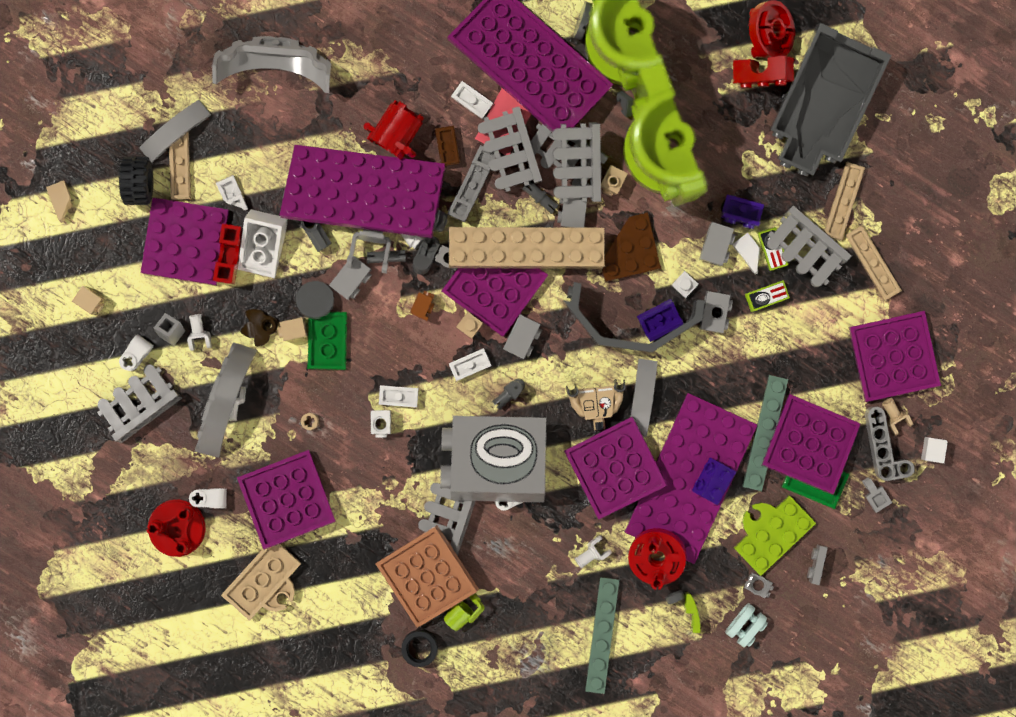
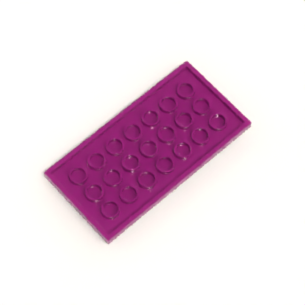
M483 0L447 38L551 132L556 128H561V124H566V128H574L614 85L518 0Z
M294 145L280 217L432 238L446 166L443 163L404 158L400 160L397 157Z
M687 393L656 461L667 486L638 500L624 532L636 537L648 529L660 528L668 530L678 536L683 542L687 553L686 561L695 564L731 485L730 483L720 503L716 505L692 491L695 482L698 480L709 458L737 471L757 424Z

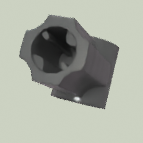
M301 221L302 228L317 252L332 244L320 223H315L313 228L308 229L305 226V221Z

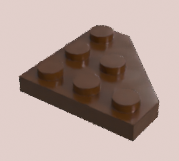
M648 212L629 217L604 257L602 273L605 282L661 269Z

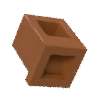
M425 290L423 294L419 292L410 310V314L428 321L429 318L426 315L427 313L431 314L435 303H432L435 295Z

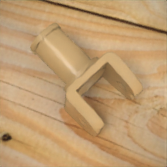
M892 398L882 403L889 415L887 425L895 436L899 432L894 424L902 419L905 420L908 426L914 425L908 414L899 411Z

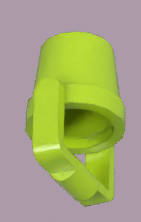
M476 593L469 596L473 603L478 606L475 612L463 601L451 607L444 621L450 628L458 631L467 622H474L484 611L485 607Z

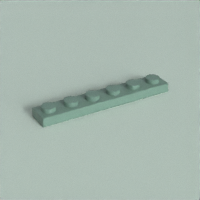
M772 375L768 376L742 487L758 491L763 489L767 468L761 466L779 421L788 379Z
M600 577L586 692L605 694L619 579Z

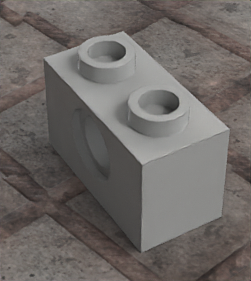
M706 292L703 318L699 326L700 330L724 333V330L728 329L729 319H726L727 312L731 311L733 300H730L731 295ZM715 307L721 310L719 318L712 316V309Z

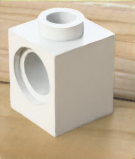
M371 410V434H375L378 438L387 437V434L391 433V410ZM379 418L386 421L384 429H379L376 426V421Z

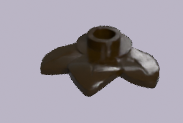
M247 310L245 314L249 322L243 326L240 333L246 337L254 338L256 347L263 346L268 343L270 335L276 332L278 322L274 317L266 316L262 310ZM266 322L272 323L270 329L265 327Z

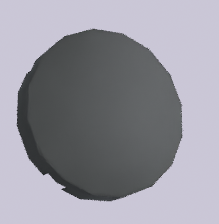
M584 2L576 22L573 38L578 40L583 38L585 34L584 29L590 20L592 3Z
M319 281L307 282L301 286L296 295L297 308L302 315L310 319H320L328 315L333 309L335 302L330 287Z

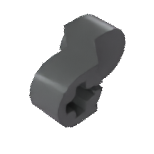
M425 237L413 260L412 267L415 273L425 274L432 266L440 246L439 240L436 237Z

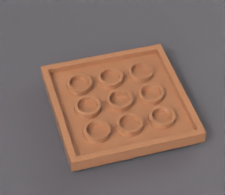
M438 525L376 563V566L417 628L479 591V588Z

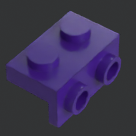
M727 194L721 217L725 218L724 222L730 224L740 222L743 223V227L754 229V227L760 226L764 204Z
M671 299L637 316L650 342L659 340L663 335L672 332L684 324Z
M709 458L692 491L718 505L736 471Z

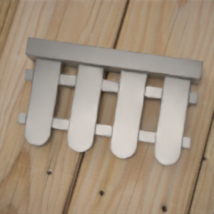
M520 106L512 108L513 113L511 114L504 111L502 112L503 116L489 120L488 117H485V122L478 125L479 133H488L490 138L489 141L484 143V150L488 153L494 152L496 159L490 161L489 167L492 171L499 170L501 177L495 180V187L500 190L505 189L506 192L511 191L510 187L521 183H524L525 186L530 185L529 181L534 180V184L542 182ZM513 125H517L518 132H513ZM503 128L508 129V135L499 138L494 137V131ZM522 143L524 150L519 151L517 144ZM513 146L515 153L500 157L498 150ZM528 161L530 168L525 170L523 163ZM519 165V172L506 175L504 168Z
M589 122V127H586L585 123H580V127L566 128V124H561V128H556L552 132L554 139L561 140V147L555 148L552 152L555 159L561 160V167H556L553 170V176L557 179H562V186H557L553 190L554 196L562 198V202H567V198H581V201H587V197H590V200L593 202H601L600 124ZM586 139H589V146H586ZM566 140H580L581 147H567ZM581 159V166L567 167V160ZM586 159H590V166H586ZM581 178V185L567 186V179ZM587 178H590V185H587Z
M538 123L536 128L539 130L530 141L534 156L536 153L543 156L540 162L543 168H549L552 164L561 167V163L552 155L555 148L561 147V140L554 139L552 132L543 124ZM549 136L554 142L548 151L545 152L540 148ZM566 140L567 147H572L569 144H567L569 140ZM571 140L575 143L574 147H581L580 140ZM600 151L601 162L604 164L609 156ZM568 159L567 167L575 166L579 159ZM586 159V166H590V159ZM581 178L574 179L572 186L581 185Z
M792 206L784 214L787 218L784 216L781 218L780 222L782 224L775 233L771 231L767 235L770 237L767 241V246L772 250L778 246L784 249L781 255L783 261L790 262L794 258L799 262L796 266L798 274L803 275L808 271L814 276L810 281L812 286L827 285L829 282L828 276L834 269L838 271L842 267L839 263L844 264L851 255L795 206ZM792 231L796 237L788 246L783 240ZM807 244L811 249L802 258L798 252ZM821 256L825 262L817 271L812 266Z
M146 365L144 367L146 377L141 380L137 376H132L128 380L131 388L127 391L117 387L113 391L115 399L112 402L106 399L98 401L97 405L100 411L97 413L99 416L104 415L111 425L108 428L110 432L115 431L111 436L116 442H124L182 399L178 391L171 390L173 385L171 383L167 384L162 378L160 367L155 368L153 365ZM149 381L157 391L153 395L145 387V384ZM133 393L141 401V404L137 407L129 397ZM118 404L126 413V415L122 418H120V416L114 409V407Z
M433 483L430 490L437 496L435 502L428 501L425 503V510L431 514L429 520L422 519L419 521V529L426 532L438 525L447 541L451 540L450 545L458 556L476 501H455L453 508L440 504L442 497L451 500V489H441L440 483ZM460 503L463 504V507H462V510H461V511L458 510V509H459V506H460ZM436 515L449 519L448 525L445 526L434 522ZM454 521L457 522L455 529L452 528Z

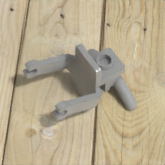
M364 229L363 231L356 232L352 237L346 267H352L356 241L358 239L379 244L383 243L387 245L382 273L387 274L391 248L390 238L385 237L382 231Z

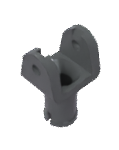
M519 378L511 381L503 387L504 391L492 402L494 405L500 402L497 408L501 410L511 399L516 400L525 388L524 381Z

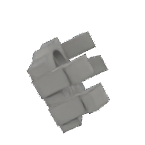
M442 245L438 250L439 253L435 256V261L449 268V264L443 259L444 255L449 252V248Z
M751 573L744 588L755 595L769 598L771 594L769 590L772 591L774 586H772V582L764 577ZM755 580L763 581L764 587L762 590L756 591L753 588Z

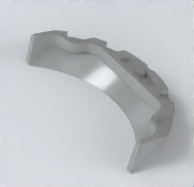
M273 36L253 37L252 41H235L231 47L222 52L219 50L214 54L212 84H217L230 75L246 70L280 69L302 75L316 83L325 93H329L330 61L328 59L325 60L318 54L317 49L314 47L300 45L297 40Z
M233 342L230 352L222 363L220 373L215 379L207 401L202 424L197 435L199 439L195 452L217 458L220 457L228 421L242 382L256 355V349Z

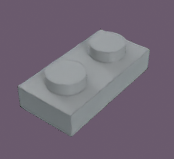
M817 544L816 548H813L811 555L813 565L809 567L807 578H810L809 582L820 585L827 553V547Z

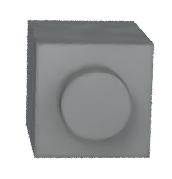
M166 313L154 327L158 336L175 346L185 332L182 324Z

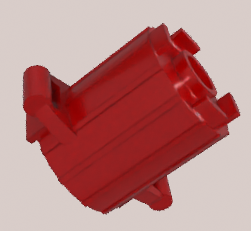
M394 100L376 127L368 122L364 124V129L370 133L366 139L371 143L375 142L400 160H402L405 154L410 158H414L416 152L408 146L423 124L424 117L420 114L419 116L416 115L404 103Z

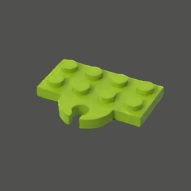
M789 495L776 508L762 502L752 504V508L760 512V517L757 520H752L750 513L746 510L743 514L742 524L747 535L734 549L760 576L816 524Z

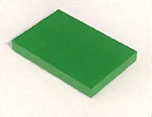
M330 312L320 319L308 318L307 369L346 370L347 312Z
M842 472L833 495L788 476H785L781 487L835 509L849 474Z

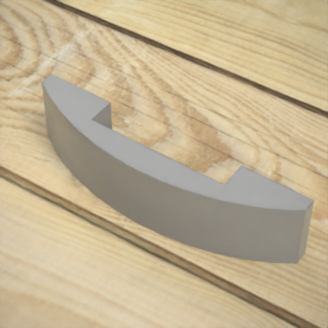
M197 100L165 123L139 148L146 157H149L152 163L164 154L167 148L193 127L201 124L211 114L200 100Z
M480 145L459 192L448 211V215L462 222L466 221L490 172L489 163L496 158L494 152L488 153Z
M638 359L630 417H634L642 435L647 437L658 361Z

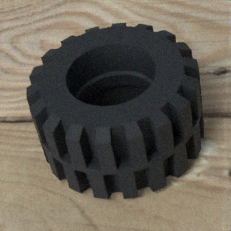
M149 157L122 158L119 168V190L125 205L150 204L153 196V169Z

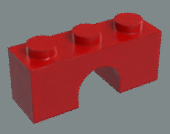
M768 57L767 68L762 73L759 70V61L753 59L733 60V84L740 85V88L748 89L752 88V85L757 84L758 87H769V83H775L776 86L787 85V82L794 81V58Z
M222 224L219 238L220 253L218 261L215 263L213 281L235 285L243 227Z

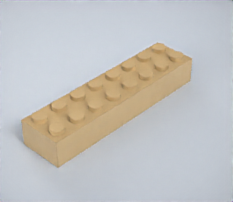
M449 227V268L602 269L604 267V228Z

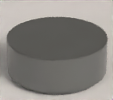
M678 590L667 595L665 599L668 604H673L684 599L685 594L683 590Z

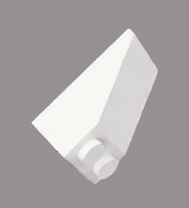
M252 209L244 218L238 270L271 278L276 277L288 219Z

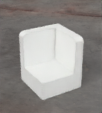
M925 437L921 459L944 463L947 440Z

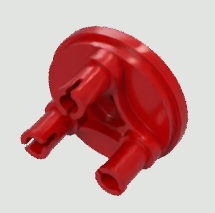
M173 499L160 504L153 511L146 531L152 544L161 553L172 557H181L192 553L201 545L206 533V522L198 507H194L186 500Z

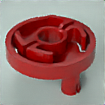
M779 1L762 2L750 10L749 34L754 46L751 49V55L754 59L786 56L794 45L795 25L792 15L787 7Z
M660 528L648 529L638 534L633 540L628 553V561L633 573L643 582L651 584V587L657 590V586H659L658 589L660 590L663 585L672 583L679 578L687 560L686 549L680 538L674 533ZM653 551L654 554L660 551L665 555V558L662 561H656L651 557Z

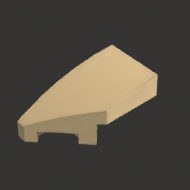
M64 180L46 187L60 223L64 222V216L68 209H71L73 206L70 202L72 199L67 183Z

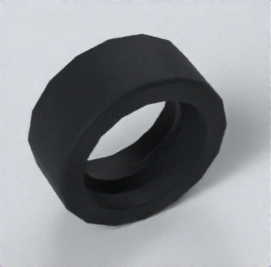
M417 629L411 631L402 642L401 652L403 658L414 667L428 666L437 655V640L432 633L426 630ZM417 637L427 639L431 645L429 656L421 660L413 658L408 650L411 640Z

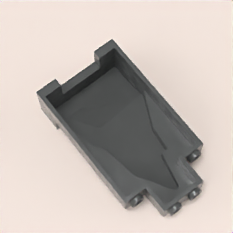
M822 23L816 25L807 45L808 48L794 76V81L791 82L770 127V131H773L772 136L781 140L786 137L777 158L781 161L780 165L789 169L791 166L798 168V173L806 177L809 174L814 175L823 155L826 156L825 160L834 164L836 161H842L892 56L875 47L871 48L842 35L837 30Z

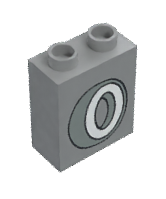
M453 416V428H442V451H452L451 465H441L440 488L451 489V500L544 502L546 418Z

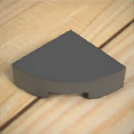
M620 91L617 92V102L620 101L623 109L621 110L622 114L625 117L632 116L631 106L634 99L625 92Z

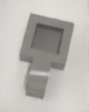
M869 477L862 481L869 491V494L865 495L875 513L892 503L882 486L876 488Z

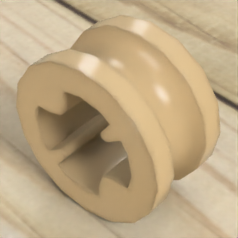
M307 413L301 418V425L306 430H313L319 424V418L314 413ZM308 416H311V419L314 418L315 422L312 423V427H309V424H305V421L308 420Z

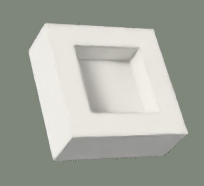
M684 271L671 286L686 298L696 288L698 283Z

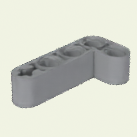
M876 406L869 407L865 411V421L876 476L885 481L910 477L914 473L913 463L905 459H893L884 410ZM874 411L879 413L876 419L871 418V414H874ZM881 423V426H880V425H874V426H872V424ZM877 429H881L883 432L880 439H876L874 436V432ZM883 447L886 450V455L880 458L878 450ZM903 463L908 465L906 473H901L900 466ZM887 466L889 468V474L886 477H883L881 474V470L883 467Z

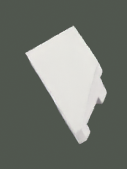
M234 175L216 182L218 190L226 203L244 210L248 209Z
M747 233L734 242L733 247L756 275L758 273L760 247Z

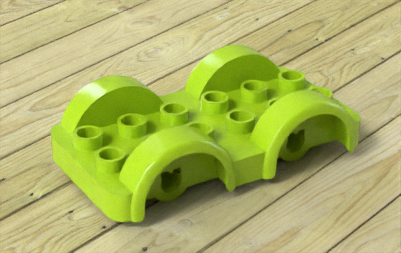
M592 0L593 7L585 34V49L589 62L611 83L623 86L625 91L632 90L635 98L633 101L634 105L631 106L634 121L627 131L623 146L624 160L629 173L642 187L661 194L664 202L671 200L674 207L698 199L706 192V184L701 170H698L691 151L694 143V133L690 126L681 122L672 98L674 91L670 85L662 58L656 53L650 36L654 27L652 16L644 8H640L638 0ZM630 31H634L636 33H634V35L631 36ZM669 140L674 141L677 147L671 148Z

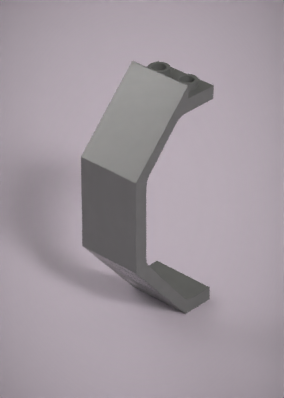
M574 282L572 286H569L567 298H570V301H562L596 345L643 352H654L700 322L703 318L705 304L703 300H694L692 315L688 321L672 332L663 335L659 340L646 344L600 336L579 310L582 283Z

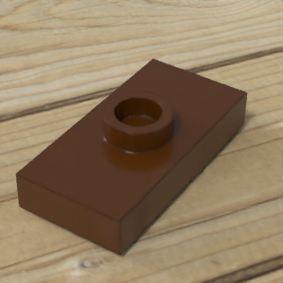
M454 125L435 128L440 162L445 164V166L460 164Z

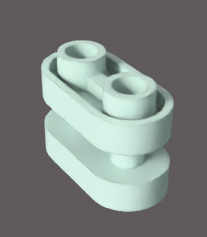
M750 603L743 607L725 631L731 638L735 635L739 636L737 643L743 648L745 646L750 647L756 639L754 636L757 632H762L768 624L765 615L759 613L755 616L753 614L755 607ZM747 620L751 621L745 631L741 629Z

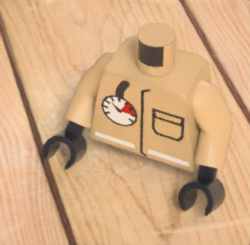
M615 379L614 386L578 389L574 383L575 388L573 390H569L568 386H566L572 408L580 417H584L585 420L593 419L594 430L605 429L604 418L612 417L618 411L623 401V392L626 388L624 379L621 385H618L617 379Z

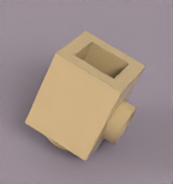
M610 165L601 183L602 192L611 197L613 194L617 196L628 173Z

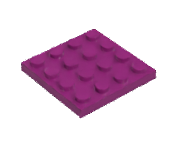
M153 197L140 273L217 285L218 282L213 281L215 263L218 261L220 253L219 238L222 224H227L229 210Z
M458 268L441 292L503 337L548 277V274L540 268Z
M925 311L848 327L865 402L941 386Z
M789 394L761 466L833 495L861 423Z
M633 416L564 451L598 520L667 486Z
M310 450L237 477L263 550L336 522Z

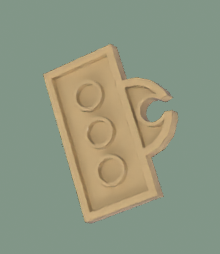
M281 544L265 550L262 549L221 596L249 621L262 607L275 612L287 608L286 604L280 603L277 597L279 594L284 593L290 602L293 601L295 588L289 577L301 565V562Z

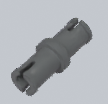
M529 181L530 185L524 186L522 190L535 199L534 202L536 204L539 203L552 214L559 204L547 196L545 190H540L534 183Z
M386 249L377 252L367 251V264L383 263ZM405 250L390 251L388 262H406Z

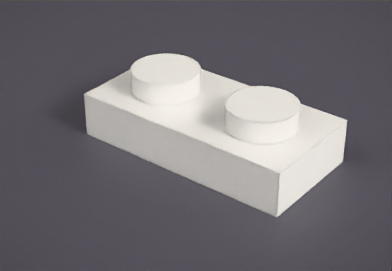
M463 81L451 96V98L481 119L485 117L493 105L490 100Z
M483 348L449 363L455 380L458 381L490 367L491 364Z
M380 385L379 405L417 407L419 388Z

